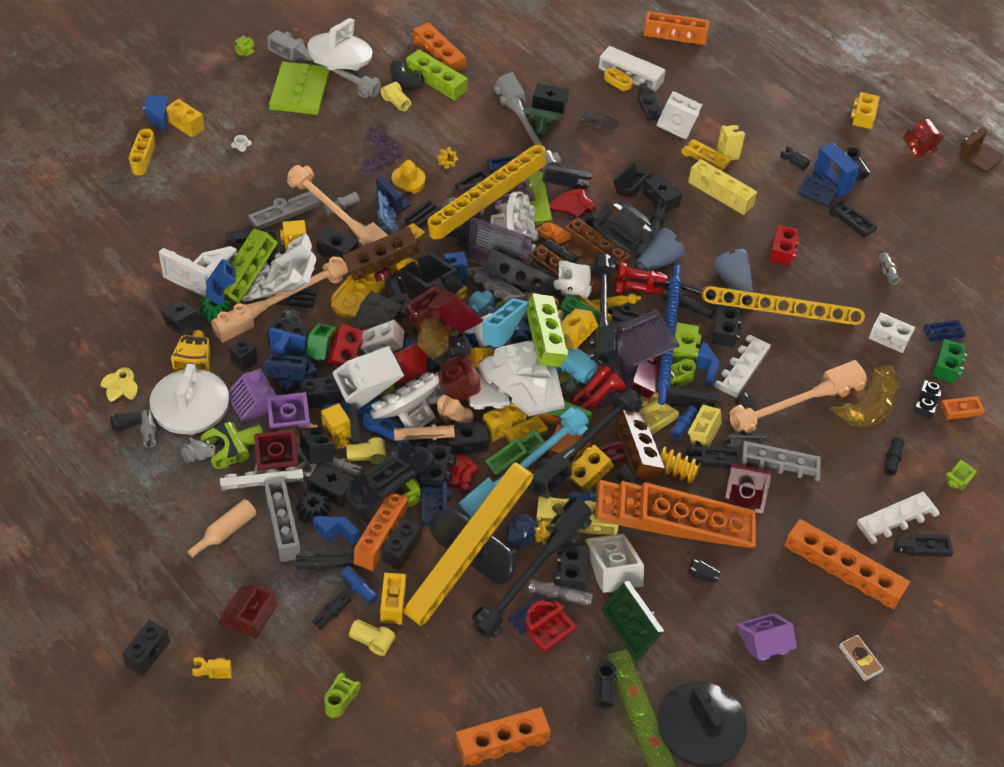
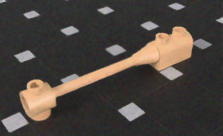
M296 165L289 171L287 179L289 186L292 188L297 186L301 190L307 188L348 224L358 240L359 248L388 236L374 222L365 226L350 218L311 183L314 173L309 166L306 165L302 168L300 165Z
M331 257L329 262L323 265V271L310 277L311 281L305 287H300L295 291L276 294L266 300L250 304H236L233 310L220 312L217 318L211 320L212 331L223 343L255 327L254 318L266 310L267 307L325 278H328L332 283L341 282L343 275L348 273L345 261L341 257Z
M856 360L827 370L819 385L800 395L755 412L751 408L745 409L742 405L734 407L730 411L731 425L736 432L745 431L746 434H750L756 429L758 418L813 397L834 396L837 394L845 397L852 388L856 391L862 390L867 381L866 373Z

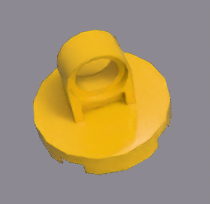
M406 160L392 173V186L402 194H406V192L415 194L425 187L426 177L424 172L416 167L411 160Z

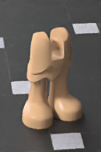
M443 395L438 399L437 409L440 418L445 424H450L453 419L454 424L473 422L474 414L472 410L463 407L457 399L454 400L447 395Z

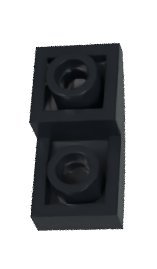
M925 380L914 412L932 419L943 386Z

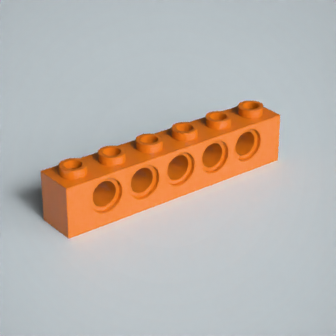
M799 519L791 530L784 545L791 552L799 554L810 563L818 565L829 574L837 576L845 583L861 590L865 595L875 598L884 606L894 610L910 584V581L802 519Z

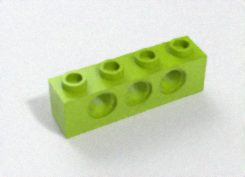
M418 49L406 58V71L409 74L422 72L425 83L451 99L456 100L467 91L468 78Z
M253 229L232 261L231 265L236 269V283L224 288V296H227L228 300L240 304L278 242L267 232Z
M532 293L528 300L529 306L526 312L539 365L560 367L568 357V349L565 346L561 321L557 314V305H555L553 296Z

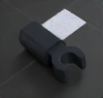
M789 146L786 147L785 151H781V158L790 160V163L802 170H805L810 164L809 158L797 151L794 152Z

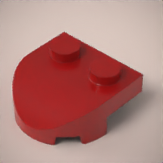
M540 600L529 608L526 616V633L543 654L577 629V626L563 612L564 607L556 601L552 603Z

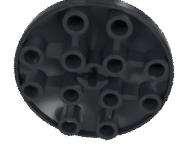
M691 682L680 685L664 698L659 709L657 724L664 745L674 756L688 764L699 767H714L724 764L734 758L744 744L747 734L745 713L735 697L717 685L706 682Z

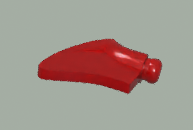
M584 189L568 191L558 196L549 204L550 210L568 213L575 218H580L586 211L592 213L597 208L596 204L586 197Z
M455 454L456 465L452 466V481L448 483L447 487H460L461 492L464 493V490H467L468 493L471 490L472 478L479 472V469L472 460Z

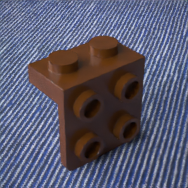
M982 127L978 131L975 130L969 138H965L962 141L959 157L987 173L1003 160L1004 155L984 143L988 129Z

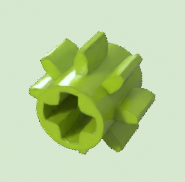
M242 36L235 41L237 43L235 50L240 56L244 55L247 57L254 53L253 48L255 44L250 37L245 38V36Z

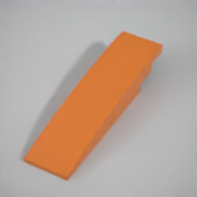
M600 480L597 483L596 520L686 539L746 548L756 547V511L646 482L641 486L625 481L615 484Z

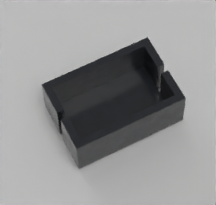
M428 252L417 259L422 277L414 261L400 269L406 286L429 303L432 302L442 289L456 294L458 290L464 287L458 269L432 252Z

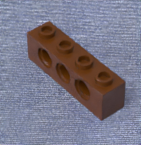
M409 226L342 256L353 281H356L374 272H379L388 266L396 265L404 259L414 257L421 252Z
M623 410L615 426L633 476L636 479L656 482L659 475L663 472L664 465L644 414Z

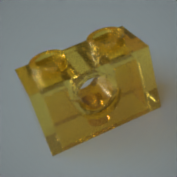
M435 316L429 320L426 319L420 325L418 346L430 358L435 360L448 349L450 331Z

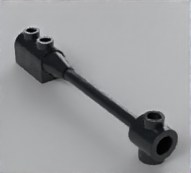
M600 254L595 258V263H590L591 273L600 279V319L594 336L589 337L591 348L594 347V349H589L591 361L594 360L597 365L610 366L619 364V337L615 324L609 325V320L607 319V279L612 276L613 272L618 271L615 257L612 258L608 254Z
M627 388L622 393L616 392L612 398L614 409L575 445L554 455L549 460L546 458L542 459L539 465L540 468L537 471L530 470L534 476L529 484V488L534 493L548 499L572 476L571 462L588 442L616 416L621 414L623 410L637 413L640 411L642 400L637 392L630 388Z
M580 497L570 498L545 527L551 535L544 545L543 551L494 609L481 606L473 613L471 617L475 621L473 626L481 635L486 638H490V636L493 638L497 637L503 630L500 626L503 622L500 614L549 556L568 543L574 544L580 537L577 534L580 528L584 530L591 525L592 520L589 517L592 515V510Z

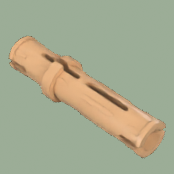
M433 424L430 427L394 428L395 441L455 438L454 425L436 426V424Z

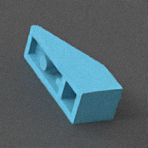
M512 298L483 321V343L493 347H501L511 338L527 310L529 302Z

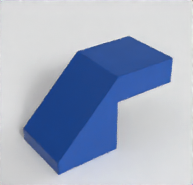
M225 259L219 262L206 281V296L218 306L224 303V288L236 283V269Z
M703 342L697 357L696 368L708 371L705 386L712 388L720 362L707 343Z
M316 516L313 518L314 530L326 542H329L338 534H341L352 546H355L360 540L359 530L346 517Z

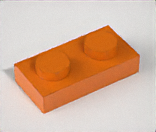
M545 222L542 226L536 228L538 236L546 240L551 239L558 245L571 239L570 232L552 222Z
M978 396L942 400L940 404L947 420L983 416L985 412Z

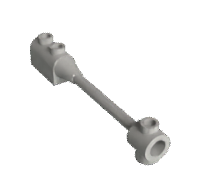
M278 30L267 36L268 50L291 62L296 61L298 58L314 62L301 38L294 39L289 32L282 33ZM343 69L331 70L358 84L357 91L362 98H367L368 96L375 98L381 90L380 80L376 77L371 79L364 76L360 79Z
M511 72L499 77L494 90L497 95H502L500 96L501 104L503 106L507 104L519 116L534 145L542 146L524 113L523 105H526L525 93L514 73ZM545 151L547 165L558 167L562 165L557 152ZM545 164V166H544L543 168H541V169L538 170V171L543 170V172H544L545 167H546V164Z

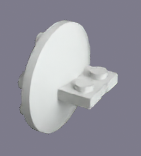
M348 18L332 27L329 33L316 35L309 40L307 51L315 63L325 65L330 70H359L360 67L367 65L371 61V47L362 39L353 36L355 20Z
M520 191L513 192L508 199L506 213L491 215L490 230L522 240V242L499 235L521 243L519 245L499 238L521 246L519 248L499 241L521 249V251L516 250L520 252V254H516L520 255V258L531 262L532 258H530L529 253L537 248L535 244L531 245L532 241H538L539 238L538 231L535 230L533 218L535 210L533 205L530 206L528 195H524Z
M188 363L186 369L173 372L161 379L154 387L150 396V409L155 421L169 432L194 435L212 428L222 420L229 407V393L225 383L217 375L206 370L196 369L194 364Z
M427 372L420 376L418 380H410L405 384L406 386L399 388L394 394L392 392L382 397V400L371 405L373 408L370 411L372 418H389L398 415L405 428L423 427L430 423L436 417L426 399L440 383L441 378L439 374Z

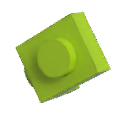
M960 460L951 472L948 471L946 473L947 483L952 488H959L963 491L975 477L977 471L963 460Z
M415 478L401 486L405 492L402 496L408 498L407 507H413L420 502V486Z

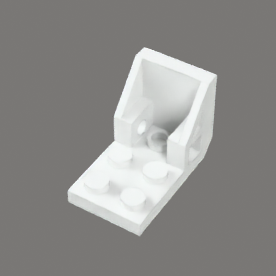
M673 91L656 126L683 139H687L699 115L702 104Z
M229 246L204 252L192 262L190 259L181 257L165 248L159 251L163 277L203 297L206 295V281L219 262L225 259L231 264L237 255V249Z

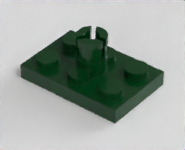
M532 107L524 108V113L528 114V118L536 119L535 133L547 135L549 122L558 123V120L563 121L564 114Z
M629 581L623 582L601 609L635 660L641 659L664 632L653 616L655 613L648 609Z

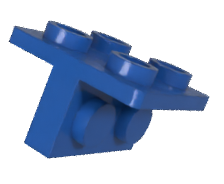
M270 328L271 353L297 357L306 354V337L281 329Z

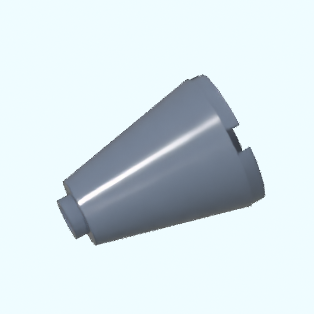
M663 228L659 230L636 260V269L656 271L681 259L685 255L682 242L678 243L675 240L677 236L669 229Z
M735 249L736 253L732 254L728 251L715 259L714 268L729 289L753 292L749 256L746 250ZM745 295L742 301L749 300L750 296Z

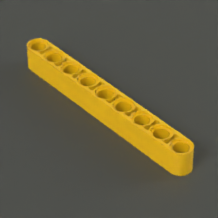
M541 145L530 147L428 219L430 237L432 239L445 237L543 168L546 164L545 148Z
M706 286L701 291V297L704 301L719 305L853 325L861 324L865 318V314L861 309L714 286ZM712 289L715 295L712 299H707L706 292ZM727 292L732 293V300L730 302L724 300V295ZM745 295L750 296V302L747 305L742 303V298ZM762 298H767L768 305L762 308L760 301ZM782 300L786 302L784 310H780L778 307L779 302ZM803 303L804 310L798 313L796 307L798 304ZM817 306H821L822 313L817 316L814 310ZM838 308L840 316L834 318L833 311ZM856 311L858 318L852 321L851 314Z
M516 462L510 466L407 603L403 611L406 616L420 626L429 620L529 486L534 476L533 473Z

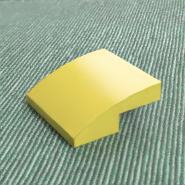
M656 391L650 400L640 396L642 407L638 412L644 414L651 435L679 417V412L668 404H658L659 393Z

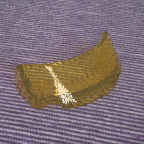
M892 366L875 367L867 392L856 404L845 403L842 407H831L830 411L848 424L856 427H870L882 422L895 406L897 401L895 398L896 389L900 388V380Z

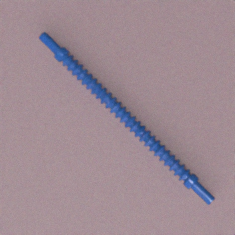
M674 265L673 276L670 279L664 327L673 343L675 341L681 288L680 265ZM665 333L664 336L670 346L668 347L663 339L667 348L662 346L657 385L659 389V405H664L666 402V393L670 386L674 345L671 344Z

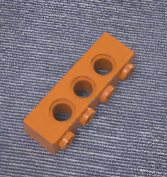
M647 11L643 36L705 45L710 20Z
M429 22L413 29L412 40L424 53L458 73L466 69V56Z
M392 493L384 499L355 546V565L371 571L374 570L382 557L383 545L400 521L407 515V497Z
M542 707L457 731L455 742L463 766L468 764L477 765L485 759H497L512 751L514 753L521 752L526 747L532 745L541 746L549 741L551 730ZM521 730H527V731H529L530 733H529V734H522L520 731H521ZM506 736L508 740L503 741L498 737ZM484 742L487 746L480 747L477 743Z

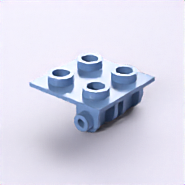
M378 191L380 207L377 212L378 225L387 235H390L398 230L394 219L396 218V212L393 207L390 208L387 197H383L381 192Z

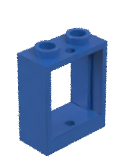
M832 142L819 149L813 173L821 181L835 184L838 188L837 196L841 197L852 192L860 167ZM831 161L842 170L840 176L830 167Z

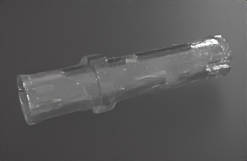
M533 579L530 581L528 592L545 595L548 599L553 597L588 606L591 605L593 593L554 585V582L549 584Z

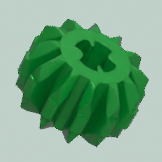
M206 295L204 299L200 300L199 312L203 320H208L209 323L217 318L220 312L231 311V303L228 301L227 296H224V303L219 306Z

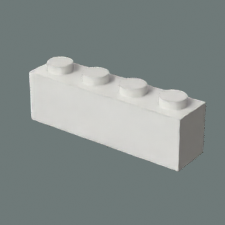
M611 46L602 53L599 61V69L605 71L607 68H617L633 79V84L639 86V84L646 83L648 90L656 92L664 82L666 69Z

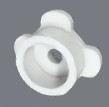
M244 135L236 136L234 142L231 143L232 148H237L241 152L246 151L247 147L252 145V142Z

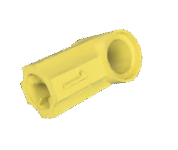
M393 82L381 88L380 91L383 99L387 102L391 101L402 112L408 110L409 106H411V100L402 92L398 82Z
M372 438L367 443L346 444L348 462L369 460L373 464H378L387 458L385 441L382 438Z
M359 619L354 621L349 632L350 638L367 645L373 653L379 656H385L396 638L394 632L386 627L376 628Z

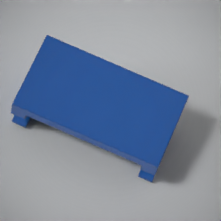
M465 253L444 254V261L458 269L461 281L467 287L468 264Z

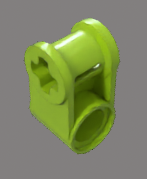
M684 359L671 365L669 387L679 388L694 380L696 365L692 360Z
M340 673L325 694L326 715L331 718L340 717L351 701L357 696L361 688V682H354L346 678L344 673ZM333 702L339 703L337 705H331V703Z

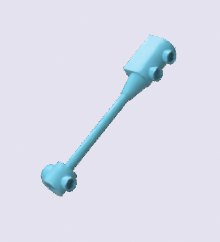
M485 290L483 293L477 291L469 299L468 306L477 315L486 316L497 311L493 308L495 297L488 290ZM567 348L568 357L560 367H556L557 372L563 374L566 371L570 374V380L575 384L579 382L583 384L589 383L597 373L598 365L594 360L591 361L590 356L578 348Z
M571 406L560 416L562 418V428L519 465L527 469L567 433L572 436L576 433L578 436L582 435L588 429L586 425L589 423L584 412ZM487 478L456 504L455 508L462 515L471 519L500 479L493 483L490 478Z

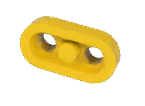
M607 68L604 72L605 81L622 91L632 88L633 79L617 68Z

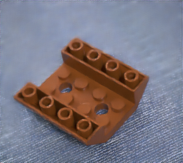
M575 218L565 226V230L571 234V239L559 245L564 246L566 251L577 257L576 264L590 266V263H595V258L598 255L608 254L612 258H616L618 267L619 262L627 263L631 256L579 218ZM542 244L529 253V256L550 272L559 275V261H564ZM613 272L612 276L607 279V286L615 280L617 272ZM590 277L592 291L589 297H594L600 292V279L597 277Z

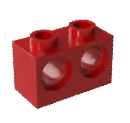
M781 225L777 226L769 259L770 262L790 266L791 260L796 259L798 249L794 248H798L800 237H797L799 229Z
M340 324L336 327L326 363L340 367L345 362L357 358L358 348L360 349L363 343V338L361 337L363 331L345 324ZM346 335L351 337L352 343L346 340ZM341 352L346 354L347 360L342 359Z

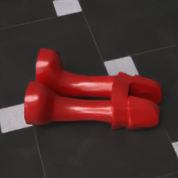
M619 262L614 284V295H621L625 289L647 292V294H661L665 287L656 285L654 282H667V275L658 271H642L630 268L625 262ZM625 277H633V278L645 279L646 282H638V281L628 280V279H624V278H625Z
M598 366L594 377L583 389H579L570 403L591 412L612 389L623 391L627 386L608 366ZM606 380V381L602 384V386L591 396V395H590L591 392H592L602 381Z

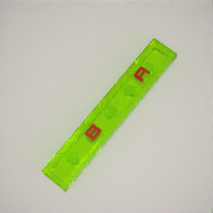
M628 649L607 654V661H611L616 666L615 681L649 766L675 767L670 751L661 737L658 722Z

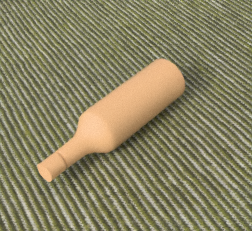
M246 499L235 505L206 529L203 539L187 551L188 554L193 558L207 546L221 544L257 515L253 505Z

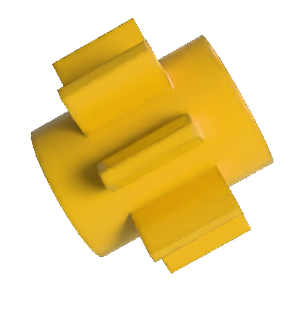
M451 147L445 150L440 149L439 156H436L439 161L438 165H444V169H449V166L455 167L454 163L456 160H459L456 156V151H451Z
M549 520L541 521L538 527H535L537 542L542 541L543 545L546 544L551 535L545 529L550 522Z

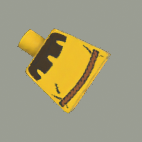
M195 330L192 336L184 335L180 338L171 356L174 371L186 369L188 363L194 364L196 369L210 372L209 339L204 337L202 331Z

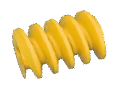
M664 446L660 453V458L664 465L665 473L668 475L673 471L674 478L680 474L681 481L688 477L687 482L691 484L698 473L700 464L696 466V459L689 463L687 455L682 460L680 452L673 456V449L666 453V447Z

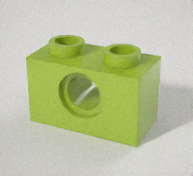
M677 322L672 363H678L684 359L692 361L697 359L699 348H696V345H700L701 334H698L699 326Z

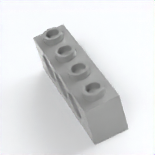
M282 477L264 481L265 495L280 563L296 560V556H301L300 544L285 479Z

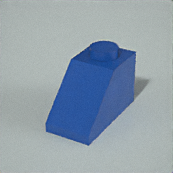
M147 95L146 102H143V112H146L147 120L161 131H166L168 120L166 107L169 106L168 96Z

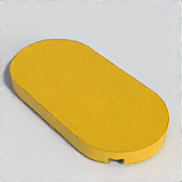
M376 272L363 279L353 281L350 274L332 295V310L343 318L361 316L386 288L385 280L376 282L374 278Z

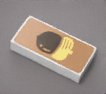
M858 635L840 643L839 648L864 681L882 673V666Z

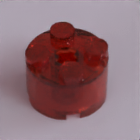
M929 119L914 124L915 128L912 131L909 129L905 133L903 140L918 159L926 153H935L939 149L938 145L944 139L943 134Z
M456 356L442 363L440 366L441 370L439 373L436 372V375L439 377V386L444 394L462 402L480 392L481 378L469 358L461 359L460 356Z

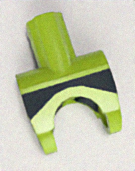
M227 422L206 431L200 440L206 444L223 448L211 459L214 468L223 469L246 461L250 455L246 447L255 445L254 434L263 433V430L258 424L238 432L233 422Z

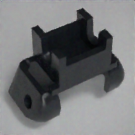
M617 202L608 204L593 222L594 227L624 251L639 257L653 236V229L650 227L651 224L648 223L651 218L649 216L646 217L631 206L632 203L630 202L626 205ZM614 210L620 211L614 221L608 220ZM643 230L645 234L641 238V240L638 241L636 238L640 235V233Z

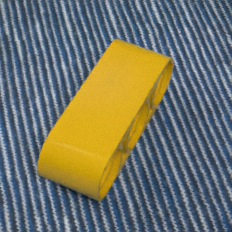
M142 129L138 132L129 155L131 172L134 175L145 174L156 147L154 133L151 129Z

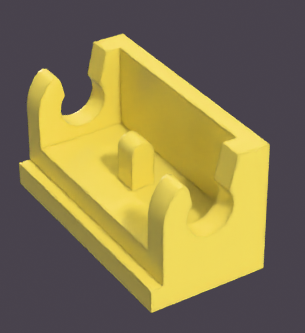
M724 125L721 126L716 151L731 158V160H737L740 158L745 133L743 131L734 132L733 130H738L739 128L737 125L726 127Z
M702 405L688 431L693 446H695L697 441L701 443V447L711 445L722 424L721 409Z

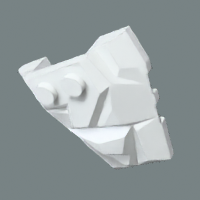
M306 233L289 243L286 253L282 255L278 252L275 255L276 259L271 262V265L267 262L264 264L243 297V302L255 301L271 297L275 294L295 291L310 283L316 257L310 251L312 245Z
M533 340L498 347L494 352V356L486 357L478 364V370L489 384L495 383L502 395L506 392L512 397L511 402L528 416L564 408L565 404L557 369L555 366L539 365Z

